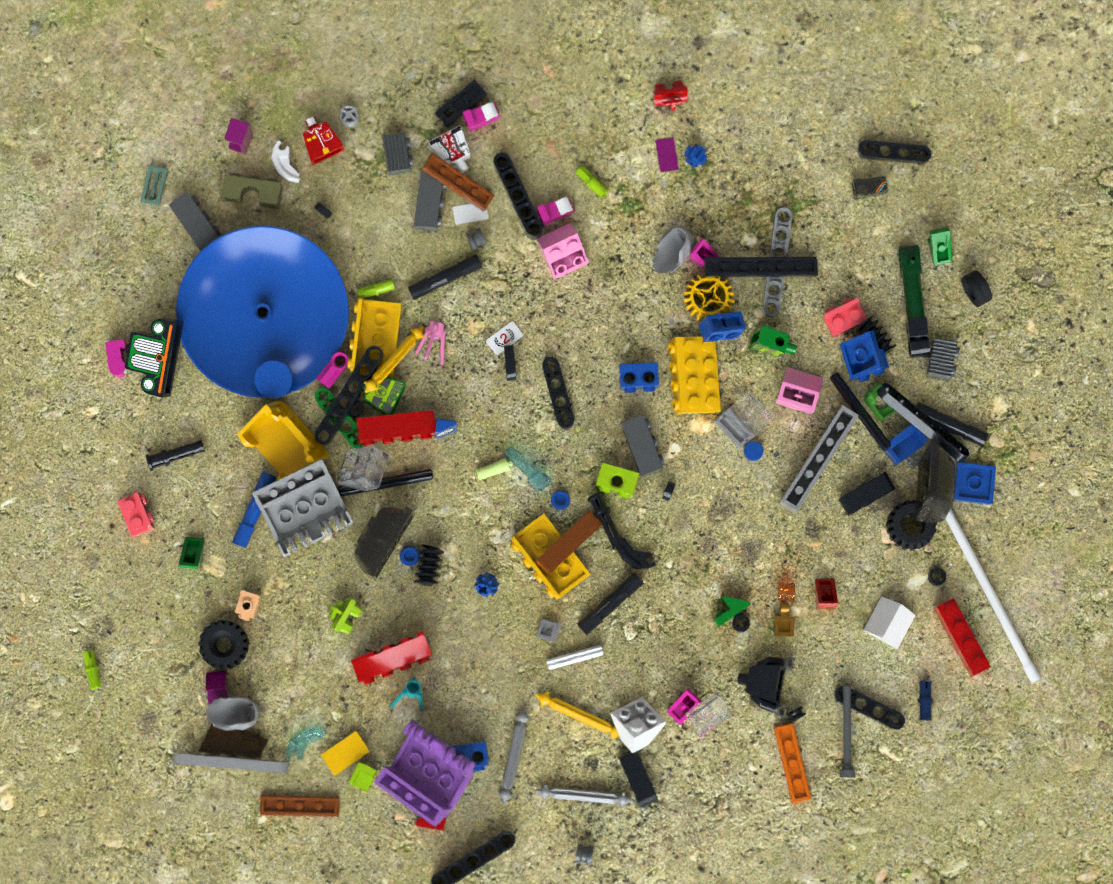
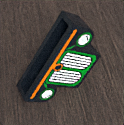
M170 318L156 319L151 324L152 333L143 331L131 332L129 344L126 347L125 368L146 374L141 381V388L145 393L162 398L171 396L183 321Z

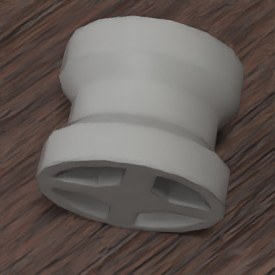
M352 105L344 106L340 111V119L344 126L354 127L359 122L358 111Z

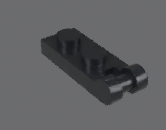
M473 80L435 112V115L444 121L443 124L446 128H449L456 120L463 116L464 111L474 107L487 96V93L476 80ZM448 110L453 112L450 117L446 114Z

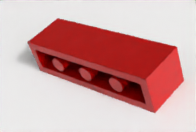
M433 410L363 417L356 420L358 444H363V446H373L375 442L392 444L394 440L411 442L413 438L429 440L432 439V436H435L436 430Z
M952 598L934 608L970 678L990 668L991 666L955 599Z

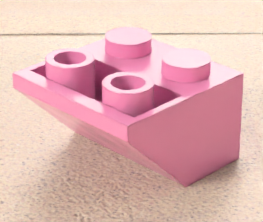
M571 223L536 239L554 279L589 263L579 236Z
M787 367L776 404L813 414L823 378Z

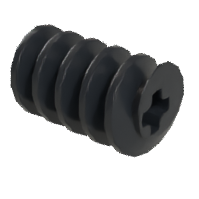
M871 316L857 327L856 332L863 331L862 334L868 331H874L879 349H884L886 355L897 345H889L892 338L885 339L888 333H881L880 331L883 329V326L876 327L879 321H872L873 316Z
M421 545L425 549L420 550L419 553L424 557L418 558L422 565L416 566L421 572L415 573L419 580H414L413 583L424 586L438 584L433 578L440 576L435 570L441 569V566L436 563L443 561L438 555L444 554V551L437 547Z

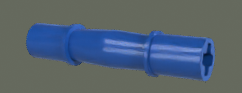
M262 471L253 491L275 482L276 477ZM253 496L246 508L242 522H239V527L232 543L243 548L247 547L252 533L255 531L254 526L261 514V510Z

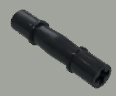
M476 254L460 262L458 261L456 265L408 286L409 292L413 300L433 293V290L481 269V262Z
M921 402L917 403L916 406L943 429L963 437V440L966 439L983 447L988 437V432L941 413L938 409H934Z
M633 572L625 581L618 585L616 590L608 595L594 610L591 609L577 623L579 628L588 635L600 623H603V619L616 610L627 597L630 598L644 584L642 579Z

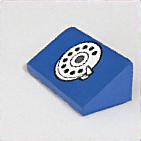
M437 419L436 439L456 432L458 429L456 421Z

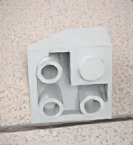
M643 697L611 712V717L621 741L632 753L649 745L666 723Z

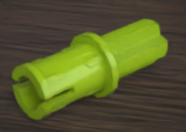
M582 165L576 170L575 173L587 184L586 187H590L600 199L608 193L609 190L598 180V177L594 176L585 166Z
M391 278L379 283L373 282L372 285L359 288L356 292L358 298L365 299L375 295L378 297L379 294L395 290Z
M94 650L82 652L86 668L84 672L87 673L90 689L101 688L98 673L100 668L97 667Z

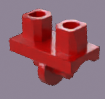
M681 80L674 81L672 88L666 89L663 83L655 85V91H653L655 106H670L671 111H675V105L688 101V88L684 86Z

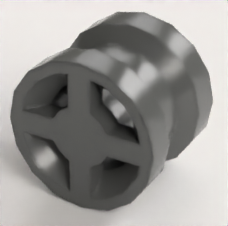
M477 228L473 233L468 232L465 234L473 251L477 250L479 246L487 245L480 228Z
M578 844L575 863L580 864L583 862L591 866L594 846L584 847Z

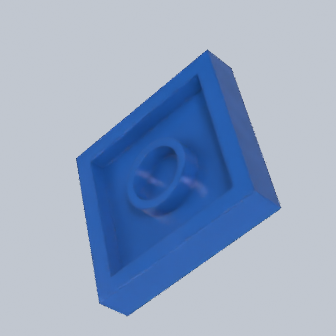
M957 462L953 501L992 505L996 466Z

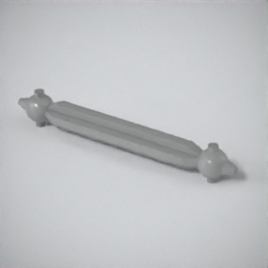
M523 708L518 715H515L518 723L514 728L502 782L503 789L498 792V795L502 798V804H505L510 797H513L510 789L514 785L526 731L525 723L530 720L526 708Z
M547 784L535 790L544 800L551 796L555 799L607 804L618 802L621 807H624L629 802H633V798L628 797L624 791L622 794L617 795L614 792L561 787L550 789Z

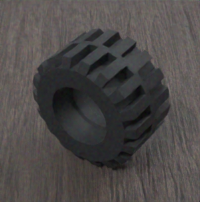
M907 500L904 503L898 504L889 514L888 521L886 522L888 529L886 531L890 535L889 539L891 542L894 541V545L897 547L901 546L903 550L910 549V551L927 545L934 537L937 530L936 515L930 511L931 508L929 506H925L924 502L919 503L917 502L918 500ZM914 515L920 519L922 531L919 535L910 536L902 530L901 520L904 516Z

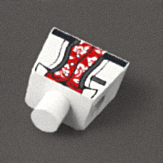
M461 126L428 142L429 148L436 156L455 167L461 173L469 170L465 161L471 157Z

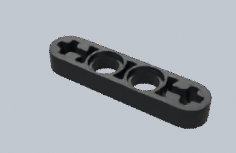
M871 140L862 141L857 149L858 155L863 159L925 164L932 155L930 148L924 145ZM865 145H867L868 149L874 150L875 146H878L876 150V155H874L875 151H869L868 154H865V151L861 149H863ZM888 147L890 154L883 156L880 153V148ZM900 149H907L909 156L906 158L899 155ZM913 150H915L914 154H920L921 151H924V154L927 155L924 159H921L920 155H915L914 159L911 158Z
M547 357L542 363V369L557 424L561 429H570L574 424V415L561 368L556 358ZM549 361H551L552 364H556V366H554V373L556 374L558 372L559 375H553L548 378L547 375H551V371L549 368H546L545 366L548 365ZM553 379L560 380L561 387L553 389L550 386ZM563 397L566 400V405L558 407L555 404L557 398ZM569 409V411H565L566 417L571 418L568 425L560 422L563 420L562 412L558 414L557 411Z
M840 686L835 690L834 698L843 705V700L840 699L838 694L839 691H843V686ZM851 689V697L853 694L856 695L852 700V710L893 730H898L904 726L905 717L900 712ZM858 698H863L866 701L864 709L856 707L855 702ZM875 707L883 709L884 714L881 718L874 716L873 709ZM889 711L891 712L889 716L892 718L898 716L901 724L893 726L892 720L887 719V722L883 720Z

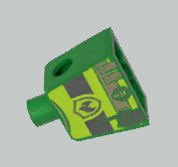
M762 325L754 330L749 349L780 357L785 353L794 355L797 344L788 342L790 335Z
M385 378L381 383L377 384V387H379L377 391L374 390L366 393L364 400L382 414L391 415L400 401L406 384L398 380Z

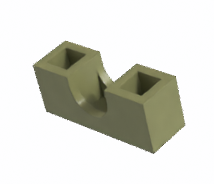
M237 173L224 175L221 192L223 201L242 204L244 194L253 190L259 193L258 202L261 207L279 209L282 185L278 180L268 178L267 181L260 180L257 176L245 178Z

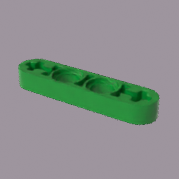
M320 388L315 392V400L324 413L327 414L333 403L329 404L325 409L324 406H327L324 400L319 401L321 398L319 394L323 393L325 395L327 393L326 397L330 403L332 400L335 401L336 398L328 389ZM348 414L344 422L352 423V429L345 432L340 427L339 431L352 448L363 450L366 446H363V444L361 446L359 444L354 445L356 441L353 436L347 437L357 429L356 423ZM330 416L329 419L336 425L339 422V417Z

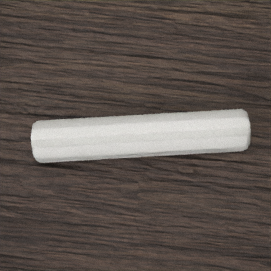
M601 645L561 655L548 659L547 665L551 670L603 655V649Z

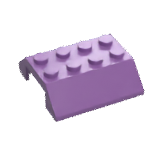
M411 720L403 734L409 735L392 765L383 767L374 784L427 822L437 826L455 808L473 776L474 762L463 754L458 755L455 759L456 750L453 747H450V745L437 736L435 737L433 733H429L425 737L426 729L414 720Z

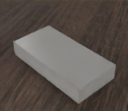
M729 408L714 420V423L739 449L754 437Z

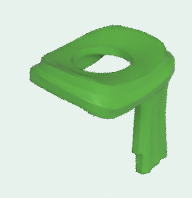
M883 384L876 385L864 395L866 405L879 420H883L895 412L889 405L884 409H879L875 406L877 401L875 397L878 395L877 390Z

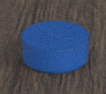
M750 442L744 448V456L749 461H758L763 455V447L758 442Z
M556 491L551 497V504L556 510H564L570 504V497L565 491Z
M405 547L400 553V559L406 566L416 565L418 558H420L418 550L414 547Z

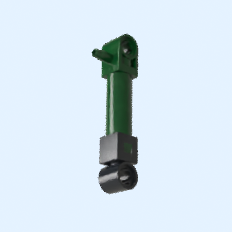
M899 246L898 258L900 275L903 279L909 357L930 356V343L927 338L929 335L927 317H925L919 246Z

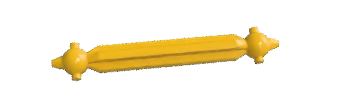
M423 326L411 329L412 335L404 339L373 374L372 380L364 382L366 386L365 393L377 391L379 388L377 384L381 383L416 344L417 339L424 338Z
M548 691L542 694L536 693V697L541 703L540 706L548 704L556 711L599 731L610 733L611 739L619 737L616 727H612L609 722L558 698H550V692Z

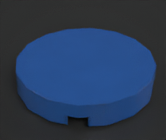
M267 361L257 369L254 383L257 390L263 396L280 398L290 390L293 383V375L284 363Z

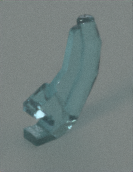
M311 728L303 730L289 741L286 750L287 762L291 761V754L293 753L297 754L298 760H302L308 745L323 739L326 731L324 729Z

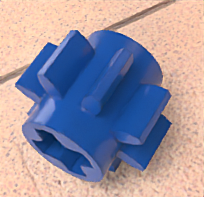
M694 144L693 147L688 146L684 152V156L687 157L685 162L695 168L699 164L703 166L708 157L705 155L706 149L698 144Z
M486 572L484 576L479 574L474 586L480 595L488 597L489 594L494 596L500 583L497 582L496 576Z

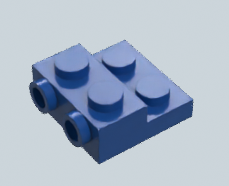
M868 331L840 344L850 380L864 382L870 379L869 375H881L885 373L884 369L889 367L884 349H879L874 331Z

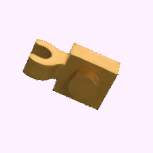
M780 603V617H774V636L794 637V617H789V603Z

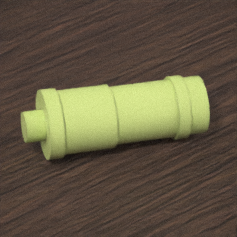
M503 458L493 464L476 469L479 480H484L493 475L510 471L509 467L513 465L511 460L507 461L506 458Z

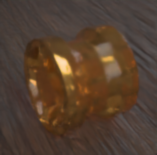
M779 582L778 602L783 600L794 602L795 583L784 584Z

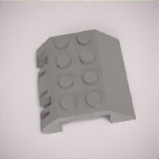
M322 459L252 492L283 557L291 555L288 544H290L294 553L298 551L297 545L293 541L298 536H300L302 545L307 547L309 545L305 538L306 535L311 544L326 537L322 529L323 527H325L328 535H332V529L328 522L333 519L339 530L344 529L339 520L341 518L346 527L354 524Z

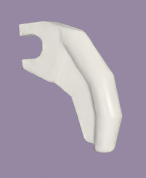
M278 140L273 147L271 160L282 177L287 181L299 183L300 175L290 165V147L287 146L283 151L279 150L282 143Z

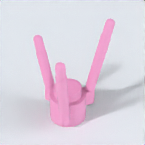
M430 321L429 327L425 329L424 338H421L415 350V354L419 353L428 336L430 339L424 359H428L434 339L439 340V337H441L440 364L443 365L446 331H444L445 325L437 321Z

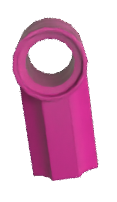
M343 352L335 353L316 379L330 389L343 371L347 369V355ZM338 357L345 358L346 361L343 366L336 365Z

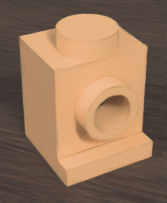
M241 590L234 613L238 614L239 619L249 621L251 618L255 620L262 597ZM250 603V608L245 610L243 605Z

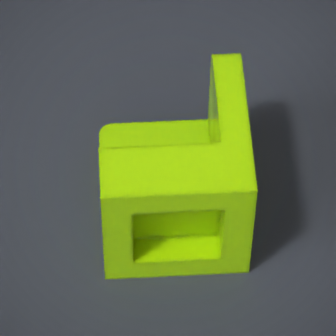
M358 762L349 784L368 791L377 770Z

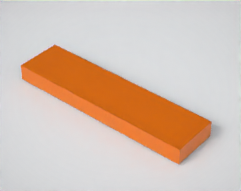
M793 723L773 727L792 804L811 800Z

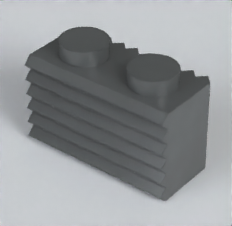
M405 132L383 135L388 176L411 173L410 167H414L412 155L408 156L407 150L411 149L410 138L405 137Z
M936 337L933 339L927 378L949 381L951 377H955L957 366H954V359H958L960 347H957V341Z

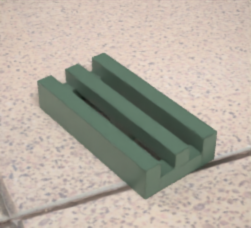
M154 166L148 167L140 200L142 204L146 203L160 207L168 174L167 169ZM156 171L150 198L146 199L152 172ZM160 173H162L156 201H154Z

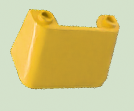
M281 400L266 404L237 434L240 442L245 447H256L279 473L277 480L320 459L324 462L329 457L326 448L315 440L312 432L292 409Z

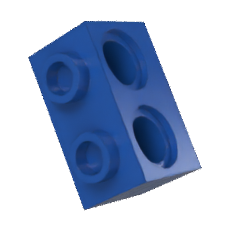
M741 311L707 315L699 324L704 343L736 339L746 329Z
M658 362L619 364L620 390H624L625 393L636 392V389H644V392L655 391V388L659 387ZM630 374L634 376L635 380L632 383H627L624 377ZM645 374H652L654 380L647 382L643 376Z
M486 742L450 746L456 750V754H463L471 761H473L472 756L475 752L483 754L481 762H474V771H483L485 766H489Z

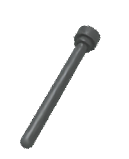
M849 683L843 685L844 765L840 769V777L842 778L856 777L855 769L851 765V685Z

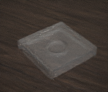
M750 391L722 414L724 419L747 443L775 420V417Z
M716 691L685 715L696 734L702 737L731 714L721 695Z

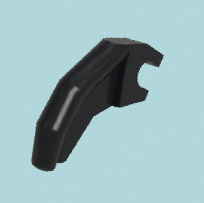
M620 537L624 546L617 549L622 560L639 570L656 566L655 562L651 564L646 562V558L652 556L651 552L633 550L626 539Z

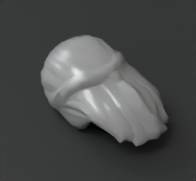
M676 226L661 238L658 244V251L652 260L654 263L652 267L655 268V272L659 274L672 273L684 264L695 243L694 236L690 231L682 226Z
M240 696L218 698L213 700L211 704H208V709H206V716L214 727L223 730H245L250 728L257 722L259 715L257 703L250 698Z

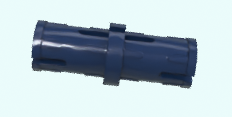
M919 681V720L931 721V703H933V699H931L932 681Z

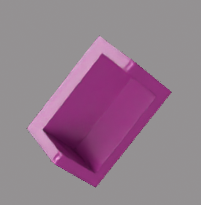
M231 118L224 138L230 142V150L247 154L253 132L249 123Z

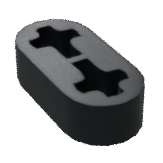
M504 345L507 381L516 380L513 345Z

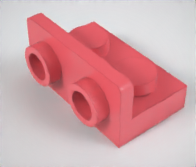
M849 298L842 302V306L838 308L833 306L826 310L823 319L833 338L859 326L867 319L859 304V298L855 300Z
M136 491L133 495L117 501L131 537L154 529L152 523L155 521L152 513L147 512L145 505H148L144 494L140 495Z

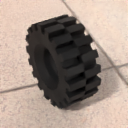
M217 620L218 622H212L210 626L205 627L203 634H200L201 639L198 641V646H200L199 652L204 661L212 667L221 670L232 669L234 666L240 665L241 661L246 658L245 655L249 650V640L243 629L236 623L229 620ZM225 637L231 641L232 645L228 652L222 653L218 651L216 645L220 638Z

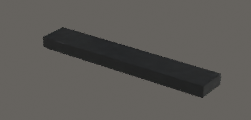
M817 257L704 258L705 278L818 276Z

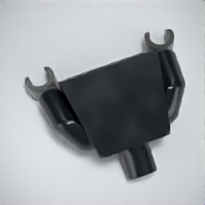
M767 657L758 661L756 665L750 666L749 674L739 673L738 684L746 685L745 691L750 694V699L759 708L771 713L775 712L779 717H785L779 714V709H787L786 706H776V704H780L785 671L795 668L788 665V661H795L792 657L786 660L777 657Z

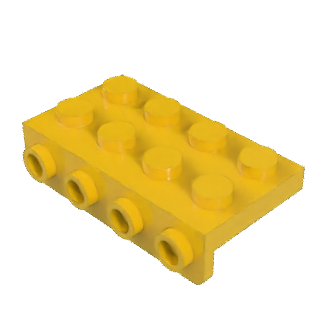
M359 298V301L355 302L354 313L357 314V318L352 323V332H355L354 339L350 341V351L353 352L352 358H348L347 366L351 374L369 347L377 346L383 350L384 358L377 370L396 350L402 308L401 303L364 300L363 298ZM375 349L370 352L372 360L379 358L380 353L378 350ZM362 366L359 370L361 376H367L370 372L368 366ZM394 369L386 378H394Z
M675 337L670 340L668 344V353L671 355L669 370L672 373L670 387L671 391H673L672 409L675 411V415L721 412L716 341L704 343L702 337Z
M542 514L516 535L510 537L512 541L510 546L516 553L519 551L522 554L523 558L521 560L527 568L532 567L535 571L533 576L539 584L541 582L547 587L545 592L551 599L554 597L558 600L591 574L574 552L550 575L535 562L561 537L547 516Z

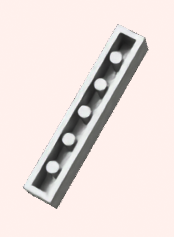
M844 405L841 406L779 504L796 514L857 419L858 414Z

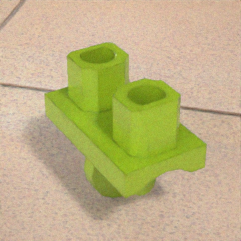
M347 598L344 604L338 601L335 607L329 605L328 609L332 611L329 618L334 620L330 628L337 632L341 631L349 634L353 624L346 621L347 617L350 614L358 618L363 609L355 604V600Z

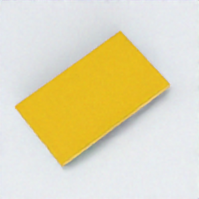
M355 731L322 753L321 757L335 776L367 755L370 751L357 731Z

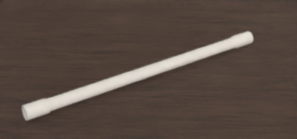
M940 489L932 493L931 495L938 508L942 511L1018 655L1030 682L1033 683L1041 679L1037 668L1026 652L952 512L944 492Z

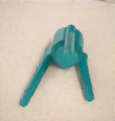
M415 677L406 683L405 689L390 704V708H393L406 695L409 698L417 697L420 711L424 710L423 694L420 692L421 684Z

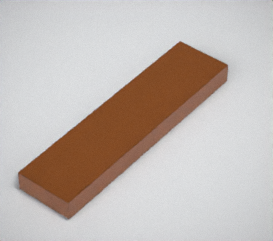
M434 153L430 154L421 169L483 212L494 197V194Z
M588 511L535 562L550 575L601 527V522Z
M261 795L260 815L339 817V797Z

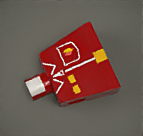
M315 117L305 121L309 130L304 131L302 134L312 166L345 151L342 142L327 122L318 124Z

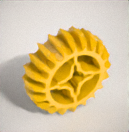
M704 273L703 279L698 274L696 276L697 281L692 278L690 280L692 285H686V289L689 291H684L683 295L689 298H685L683 302L689 305L685 309H692L690 316L692 317L697 314V321L700 320V317L705 318L707 315L727 313L725 310H732L730 305L734 304L735 301L730 298L734 297L735 293L729 292L733 287L732 285L726 286L728 283L727 279L721 282L722 277L717 279L714 277L705 278ZM712 284L708 290L698 289L702 285ZM717 288L723 292L724 302L720 301L721 298L716 295ZM713 291L712 299H710L705 305L706 297H708L709 294H711V292ZM693 294L698 295V298L701 299L702 305L700 308L695 304ZM709 306L721 307L716 311H706Z

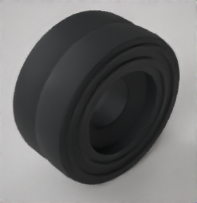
M975 270L961 278L963 289L975 306L980 307L992 299L991 289L980 272Z

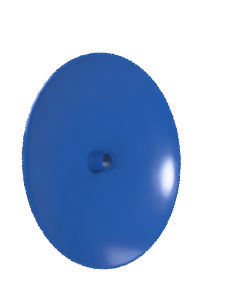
M274 226L240 228L220 236L208 244L188 267L177 296L176 320L184 322L181 342L193 364L216 385L230 392L248 397L268 398L257 390L254 383L257 369L267 361L282 362L290 369L293 375V383L286 394L295 392L315 381L330 362L332 356L339 352L348 326L349 308L347 293L343 280L332 260L321 248L306 237ZM261 307L268 309L266 317H259L258 310Z

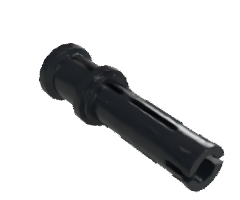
M202 440L168 451L162 449L159 453L150 456L147 454L145 456L150 471H153L154 468L163 465L169 466L170 462L205 452Z
M599 492L590 496L587 500L593 506L595 517L600 519L612 549L616 550L623 547L624 543L609 514L611 509L605 503L604 494Z

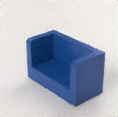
M911 424L890 440L891 447L884 452L893 464L897 466L926 444L928 440L919 429Z

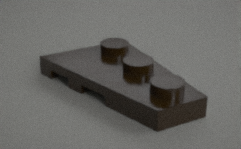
M211 723L198 752L261 758L268 740L247 730H223L214 727Z

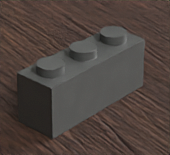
M421 170L414 229L437 232L438 227L442 226V216L439 215L440 209H444L445 203L442 192L443 190L446 191L447 187L423 170Z
M186 192L171 202L169 206L199 250L202 251L208 244L219 238L221 233L215 225L213 227L208 221L211 219L206 211L201 212L198 208L200 203L195 195L190 196Z
M640 415L621 422L622 430L640 478L662 471V465H665L662 454L658 455L656 451L658 444L655 436L651 437L649 430L652 428L648 418L644 419V416Z

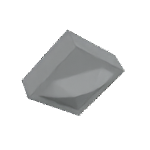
M542 618L536 637L556 643L561 624Z

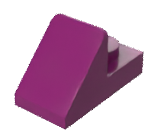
M226 671L206 673L205 690L208 694V704H211L213 700L218 698H228Z

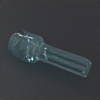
M509 447L505 451V456L528 477L527 482L538 493L550 484L552 479L541 468L535 469L513 447Z

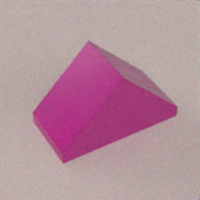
M701 238L690 252L689 260L704 270L705 257L720 256Z
M688 688L667 710V713L681 725L702 701Z

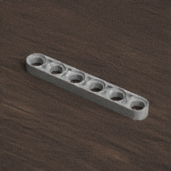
M783 207L776 211L769 257H775L773 251L778 248L783 250V257H787L792 223V212L788 208ZM786 212L789 219L783 222L779 220L778 214ZM783 230L786 233V238L783 240L778 239L776 232ZM784 277L766 278L762 309L764 315L769 318L775 317L779 313ZM771 285H776L779 288V293L772 295L769 293L768 288ZM772 303L777 307V310L774 313H769L766 310V306Z
M174 753L173 757L174 764L288 773V763L177 753Z

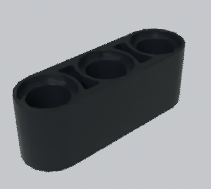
M884 472L838 500L849 516L896 488L888 474Z
M628 751L619 755L618 759L640 808L658 801L656 792L638 752L632 753Z

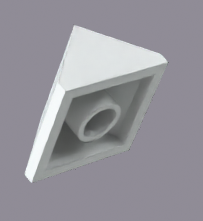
M881 596L863 631L898 649L915 614L902 604Z

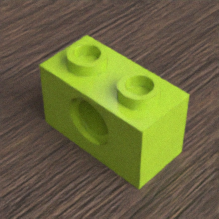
M602 463L596 487L599 488L598 491L610 494L611 491L618 493L617 496L623 499L633 498L639 473ZM616 477L620 478L622 480V485L618 487L614 486L611 482L612 479Z

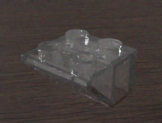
M374 444L347 450L339 471L337 484L362 491L379 488L389 455Z

